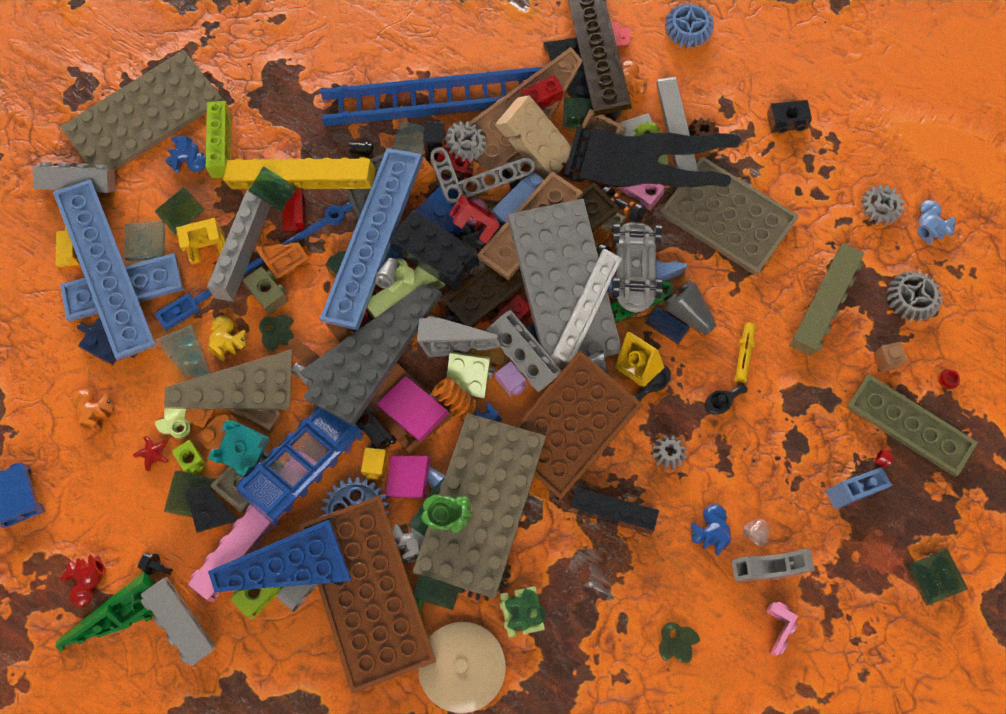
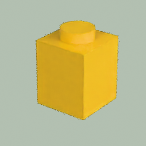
M365 448L361 473L366 479L378 481V478L384 479L388 459L386 450Z

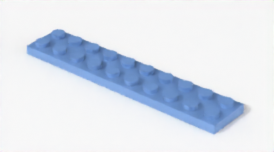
M386 149L321 314L320 320L322 322L359 330L376 285L375 275L384 264L390 248L389 239L396 232L423 161L422 154Z
M88 180L54 191L53 194L115 359L118 361L156 347L93 182Z

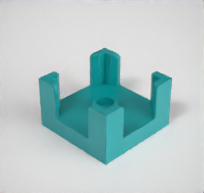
M225 420L222 430L226 431L218 449L211 450L207 459L216 463H224L236 469V473L244 477L248 476L259 463L270 438L236 421Z

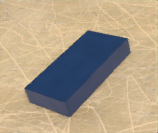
M658 306L646 320L647 325L678 345L690 329L689 326Z

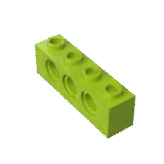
M226 101L207 102L206 169L211 178H224L227 160H231V111Z
M283 587L260 589L259 596L256 598L252 597L253 589L234 591V596L230 600L247 618L253 620L278 595Z

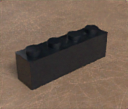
M577 487L570 512L652 535L655 530L659 510Z

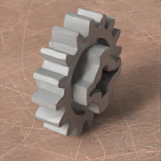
M461 121L457 125L453 123L444 138L447 141L445 147L451 148L449 153H455L456 159L460 156L463 162L466 158H468L469 162L473 158L477 160L485 150L486 142L483 141L485 136L480 135L482 130H476L475 124L471 127L469 122H466L465 125Z
M881 184L877 188L872 186L861 199L863 204L860 209L866 210L863 215L870 216L868 221L876 220V225L880 221L884 226L888 222L893 224L896 219H899L905 209L902 206L905 201L899 199L902 194L896 195V189L889 190V185L885 188H882Z

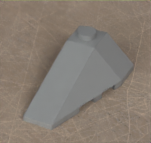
M434 316L419 318L417 342L428 357L449 356L451 351L469 353L471 348L486 350L501 347L502 345L497 334Z

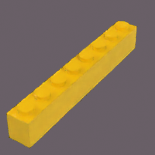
M365 157L359 159L227 160L223 180L231 189H371L376 168L371 159Z

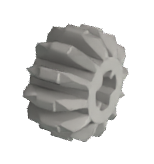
M664 435L663 441L657 439V445L652 447V450L656 452L652 455V458L659 459L656 465L659 466L663 463L664 470H667L669 465L672 470L676 469V465L681 467L683 465L682 460L687 458V455L683 453L687 450V447L680 446L683 440L680 439L676 442L675 435H672L670 440L667 435ZM668 449L671 450V454H672L671 456L667 455V454H668V452H667Z

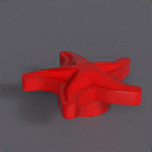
M145 436V448L133 454L135 458H144L145 470L150 471L153 463L169 462V459L165 458L162 452L168 441L163 439L162 442L154 444L151 439Z

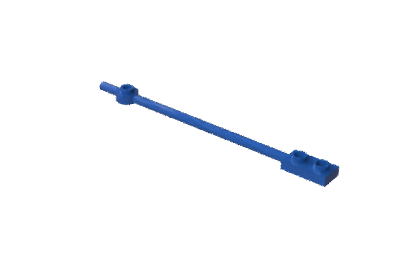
M351 201L341 207L338 205L329 206L325 210L324 218L281 244L299 242L327 224H341L344 221L345 213L353 209ZM261 256L248 264L244 275L265 263ZM207 289L194 298L187 293L155 313L163 328L168 331L199 312L200 309L197 304L212 296V293Z

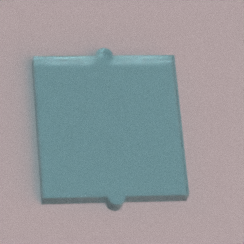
M401 121L392 149L423 154L425 126Z

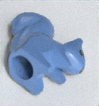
M926 200L921 204L920 212L923 215L919 219L917 234L927 244L933 242V237H938L942 240L944 238L943 234L946 236L954 233L955 217L946 221L939 217L942 213L941 205L933 200Z

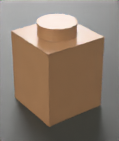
M901 342L883 345L874 353L880 372L898 369L907 361Z

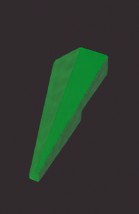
M142 572L56 641L55 647L61 651L64 650L65 646L77 642L78 644L85 643L86 639L94 636L99 638L129 628L133 623L145 620V622L151 620L155 615L151 609L148 611L141 602L143 598L140 594L156 584V582L145 572Z

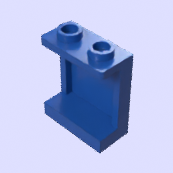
M15 463L8 469L0 471V527L2 528L10 527L45 512L43 504L37 502L29 476V472L32 471L31 467L24 463Z

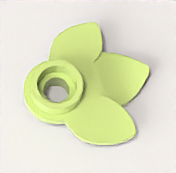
M402 258L395 259L398 261L395 281L388 288L392 293H395L403 282L411 285L415 283L416 276L414 270L408 267L407 262Z
M165 408L164 419L155 422L157 429L161 433L171 434L177 439L188 436L191 431V422L185 419L186 409ZM183 426V431L178 432V428Z

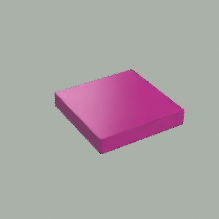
M391 456L386 497L425 499L431 458L428 456Z

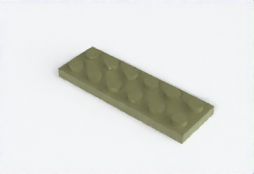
M870 374L864 378L846 406L847 409L954 477L960 474L978 443Z

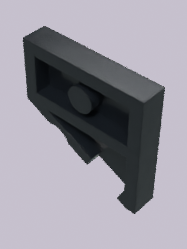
M207 486L186 492L197 533L237 521L235 515Z

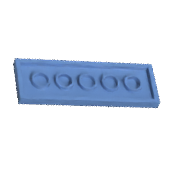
M175 253L125 266L139 302L184 290ZM85 278L60 284L65 315L69 322L98 314Z

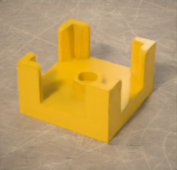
M215 218L176 227L180 249L186 251L187 248L191 264L201 261L198 248L217 244L219 255L221 254L226 237Z

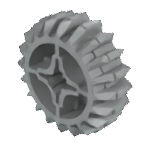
M913 269L908 273L904 271L889 284L887 301L892 302L889 308H895L894 314L900 313L901 319H904L906 316L908 322L913 319L916 323L921 320L926 321L933 317L936 311L941 308L940 304L943 298L940 296L943 291L938 290L940 284H934L935 278L929 279V273L923 276L921 270L917 271L916 274Z

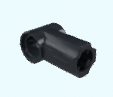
M365 409L356 422V425L362 428L377 448L385 446L392 437L379 421L377 414ZM368 415V416H369V420H368V422L365 424V423H364V418Z

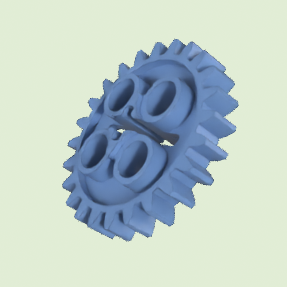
M359 477L356 478L355 483H353L351 478H348V484L341 480V487L338 488L333 485L334 493L327 491L330 498L323 499L327 506L321 507V510L326 512L322 516L336 512V509L340 506L348 507L343 501L344 497L352 505L379 496L382 489L377 488L375 490L376 484L373 482L369 485L368 479L361 483ZM357 492L362 493L360 500L352 501L353 494ZM380 495L382 501L386 500V495ZM383 502L385 508L389 507L388 503Z

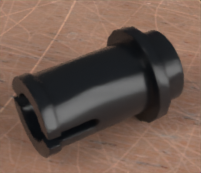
M366 141V143H349V147H356L349 149L350 154H365L366 156L373 154V143Z

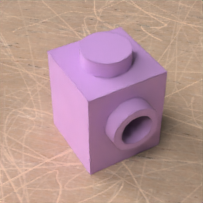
M509 362L495 373L496 381L510 397L514 394L519 395L525 390L526 379L512 362Z

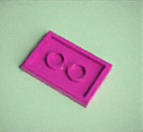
M406 376L377 403L381 410L420 443L449 414L448 410Z

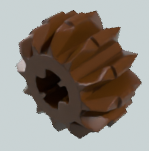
M702 116L699 118V121L694 119L692 124L688 126L690 136L719 133L716 122H710V118L704 120Z

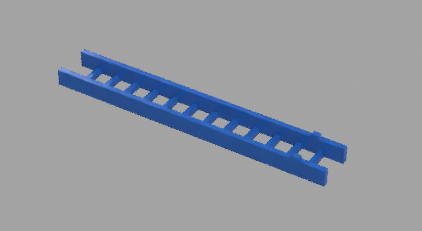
M543 67L355 86L342 85L341 87L320 89L323 101L338 99L339 113L322 115V121L324 126L486 110L506 95L505 82L518 81L520 85L523 83V80H527ZM501 83L502 97L489 98L487 84ZM482 84L484 99L470 100L469 86ZM465 86L466 100L452 102L451 88ZM447 88L448 102L434 104L433 89ZM428 90L430 104L416 105L415 91ZM410 92L412 106L398 107L397 93ZM392 94L393 108L380 109L379 95ZM374 95L375 110L362 111L361 97ZM356 97L357 112L344 111L343 98Z

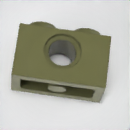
M261 266L243 279V282L270 315L288 302L285 297L287 292L281 284L277 286L274 282L276 280L274 275L269 270L266 272ZM268 287L271 288L269 291L263 292L264 289Z

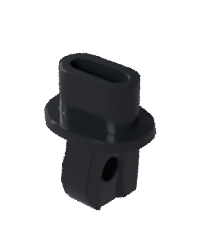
M144 553L138 563V568L147 575L155 573L156 570L171 575L173 569L160 564V557L156 553Z

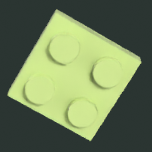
M451 351L449 354L447 378L451 377L455 383L460 385V388H463L471 396L485 398L490 357Z

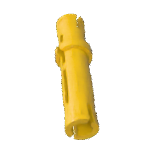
M744 323L742 339L739 340L740 351L734 381L739 383H747L752 348L755 347L756 324ZM747 337H749L747 349H745ZM746 356L744 369H742L743 358Z

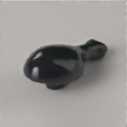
M664 365L665 368L633 396L641 402L648 393L664 389L671 378L669 367Z
M739 383L737 388L731 391L718 390L712 392L705 401V410L713 415L725 413L732 406L734 398L746 393L748 388L744 383Z

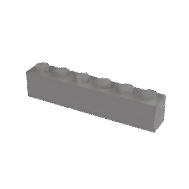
M246 190L207 285L215 299L234 301L271 208L265 192Z

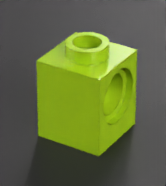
M191 440L172 450L181 468L188 475L199 473L207 465L199 449ZM194 455V460L191 463H187V459Z

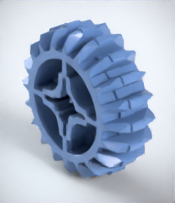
M684 2L682 6L677 4L675 9L672 8L667 15L665 22L666 35H669V40H673L674 44L679 43L680 48L685 45L687 49L690 46H693L695 49L697 44L702 46L712 35L714 28L713 16H710V11H705V6L700 8L699 3L696 6L692 5V2L689 5H686Z

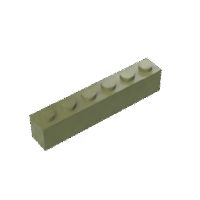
M842 243L789 346L809 356H812L815 351H820L824 344V341L821 340L823 335L827 336L832 328V325L829 324L831 319L835 320L840 312V309L837 308L839 303L843 304L848 296V293L845 292L847 287L851 288L856 280V277L853 276L855 271L859 272L864 264V261L861 260L864 255L863 252Z

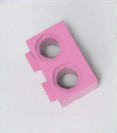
M641 184L620 187V191L628 197L636 199L646 206V209L651 211L664 194V186L660 184ZM653 190L655 194L648 195L646 191Z

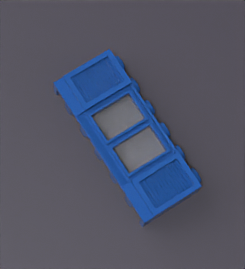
M316 407L313 413L299 424L298 429L294 433H289L279 447L272 449L269 457L264 462H259L248 476L240 480L237 486L239 495L276 527L279 524L277 518L284 511L289 513L293 509L292 503L299 496L304 498L308 494V487L314 481L319 483L323 478L322 473L329 466L334 468L337 465V458L343 452L348 454L352 449V443L356 439L360 442L363 440V431L356 424L352 426Z

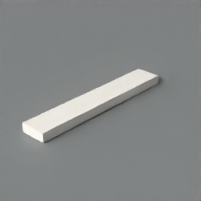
M606 249L602 250L554 350L553 357L568 364L577 354L619 266L621 257Z

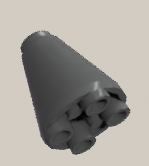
M690 280L678 289L680 292L678 295L675 293L663 302L666 305L664 308L699 333L702 332L704 335H707L717 325L695 282L692 283Z

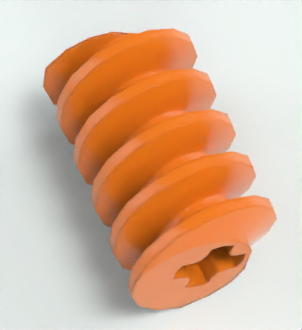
M451 377L440 381L431 393L432 396L438 395L437 400L443 401L445 407L449 406L448 410L454 411V415L456 417L460 416V420H465L467 413L472 414L475 411L476 400L471 398V395L466 393L463 388H460V385L455 383Z

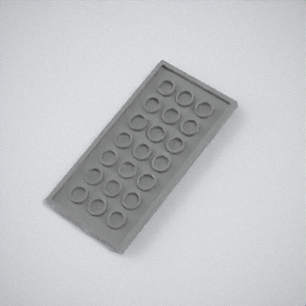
M584 199L507 215L538 342L559 368L566 367L568 364L552 355L598 261V254ZM607 291L579 348L586 356L603 350L604 356L607 357L619 354L621 351V344Z

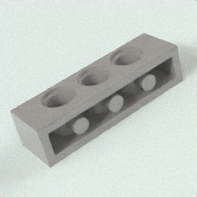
M511 310L499 317L486 329L488 332L498 335L504 354L515 363L517 369L525 375L530 385L538 392L562 372Z

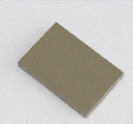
M266 450L259 462H264L269 457V453ZM277 460L271 468L277 472L279 469H283L284 465ZM229 466L210 487L242 513L250 505L239 495L237 490L238 483L244 476L236 473V469Z

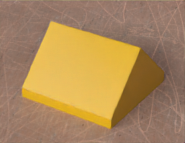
M627 332L615 368L643 387L665 367L656 348L633 333Z

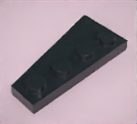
M577 38L543 42V47L548 52L550 61L570 47L581 58ZM583 64L567 89L573 105L591 102Z

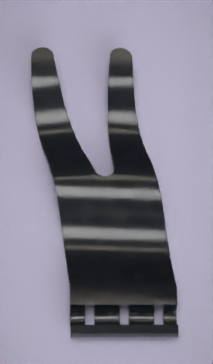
M578 125L564 176L575 182L589 180L611 187H630L641 184H660L672 187H698L705 185L727 187L731 183L729 175L715 171L678 169L659 163L658 158L661 155H691L717 148H736L740 145L741 138L738 135L728 133L689 136L658 132L641 136H623L597 128L588 131L583 129L581 125ZM579 138L587 139L589 142H584ZM575 153H577V154H579V155H584L585 157H584V158L577 157V156L575 155ZM570 170L580 171V174L573 173Z

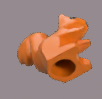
M627 60L621 63L629 94L632 97H635L636 92L644 94L649 78L639 80L635 78L639 74V66L635 62Z
M80 389L76 391L72 396L71 403L73 408H77L75 413L78 421L77 424L86 430L100 432L101 428L97 425L100 419L109 420L105 413L114 411V405L110 401L111 398L105 393L98 403H94L95 398L91 390Z

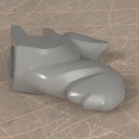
M421 516L415 517L412 520L410 533L403 534L398 524L394 525L393 533L399 551H404L405 553L402 556L405 565L417 560L428 525L422 521Z

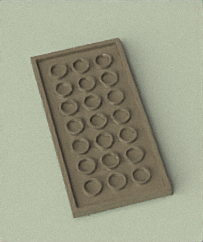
M182 50L64 123L60 128L86 164H89V167L95 168V165H107V168L115 169L116 171L206 114L207 102L223 101V99L188 54Z
M466 414L439 495L454 499L459 496L468 497L472 515L468 525L463 526V529L458 533H453L451 529L439 530L428 526L413 569L414 574L496 599L544 447L545 435L473 414Z

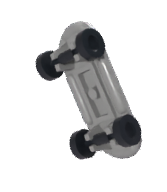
M629 222L621 227L620 223H613L612 242L616 243V255L622 259L616 270V277H613L612 297H616L619 304L630 312H642L652 305L655 298L661 299L662 278H656V244H661V224H655L653 232L648 225L640 222Z

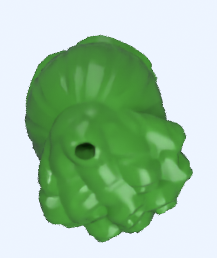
M433 495L425 500L423 504L424 512L421 518L432 529H451L453 533H458L463 529V526L468 525L472 515L469 498L459 496L454 499L447 496Z

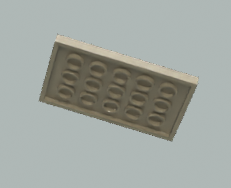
M702 156L697 162L698 171H715L729 175L731 177L730 185L727 187L714 185L678 187L660 210V215L757 276L797 221L799 215Z

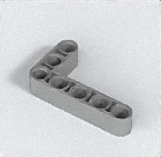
M435 148L431 152L430 157L443 196L451 204L456 203L461 195L471 198L525 178L534 171L535 167L534 162L530 158H522L458 182L449 155L444 148ZM442 153L445 159L442 162H437L434 159V155ZM527 163L530 168L529 172H523L520 169V164ZM503 170H509L512 173V177L505 179L502 176ZM448 171L451 174V179L448 181L443 180L441 173ZM491 176L494 179V184L491 186L486 185L484 177ZM466 184H475L476 191H467ZM449 190H456L458 197L456 199L449 198Z

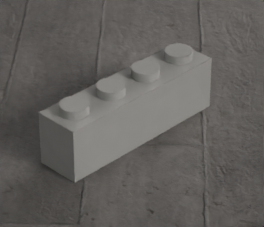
M40 162V165L32 166L34 189L60 190L91 180L96 192H115V169H109L107 165H95V168H91L89 164H77V167H72L70 163H58V166H54L52 162Z
M167 577L161 579L140 594L143 598L141 600L143 606L148 611L151 609L154 613L155 623L159 628L163 627L168 633L166 635L167 640L172 646H177L180 650L179 656L185 664L189 663L190 666H193L216 648Z

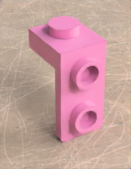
M781 602L769 604L766 613L785 623L770 652L772 656H776L779 653L782 654L788 645V642L785 640L789 634L792 635L798 625L795 622L798 616L788 611L789 607Z

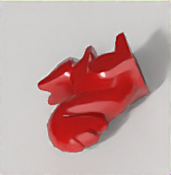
M92 555L88 556V563L84 559L80 560L78 558L76 563L71 561L66 565L60 580L69 581L75 578L77 584L71 589L69 598L76 607H84L91 602V598L94 596L92 590L99 585L106 569L99 556L94 558Z

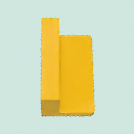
M65 226V231L56 232V266L80 265Z

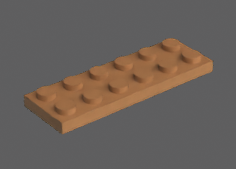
M552 171L515 213L578 200L583 196V192ZM508 221L477 254L479 260L507 280L520 268Z

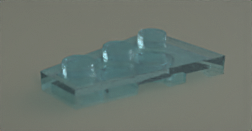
M192 325L154 340L187 378L189 375L197 378L211 374Z

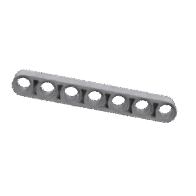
M676 77L657 79V91L667 132L690 136ZM694 154L672 155L675 168L698 171Z

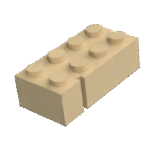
M530 95L517 97L496 122L495 126L505 137H510L508 141L523 158H530L534 162V171L542 179H546L552 171L558 174L564 167L562 164L568 162L572 146Z

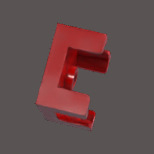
M464 195L460 196L449 213L451 217H454L453 223L460 228L464 227L470 217L477 221L474 230L477 232L484 229L479 239L486 244L500 225L492 213Z

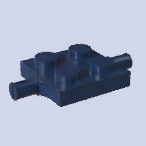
M100 316L91 327L80 322L77 329L86 334L78 347L113 366L117 360L113 354Z

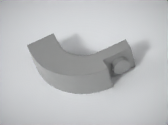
M802 549L770 556H746L732 560L736 582L779 579L815 571L811 549Z

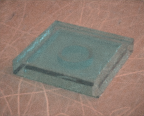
M163 221L125 224L124 259L126 261L149 260L165 256V223Z

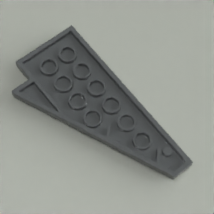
M426 284L421 285L301 370L300 374L303 377L313 381L303 398L307 402L354 426L418 332L419 318L428 317L442 296L441 291Z

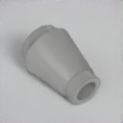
M388 258L375 275V282L378 286L390 288L394 284L398 266L397 260Z

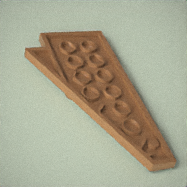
M572 47L469 122V126L472 127L475 124V129H481L480 135L485 136L483 140L486 142L485 150L477 160L474 159L482 168L489 171L523 158L508 141L510 137H505L495 124L516 98L521 97L522 90L554 74L564 89V96L583 61ZM561 100L542 109L549 120ZM525 163L520 164L521 170L524 167Z

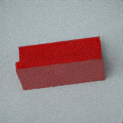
M302 188L294 189V197L282 198L284 233L301 232L306 229L305 196Z

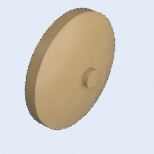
M455 622L441 627L429 637L437 662L418 669L421 686L429 699L440 708L454 713L474 712L488 705L499 693L506 673L505 656L501 645L494 635L480 625L470 622Z

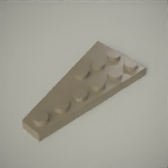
M288 350L165 387L164 408L290 410L293 351Z

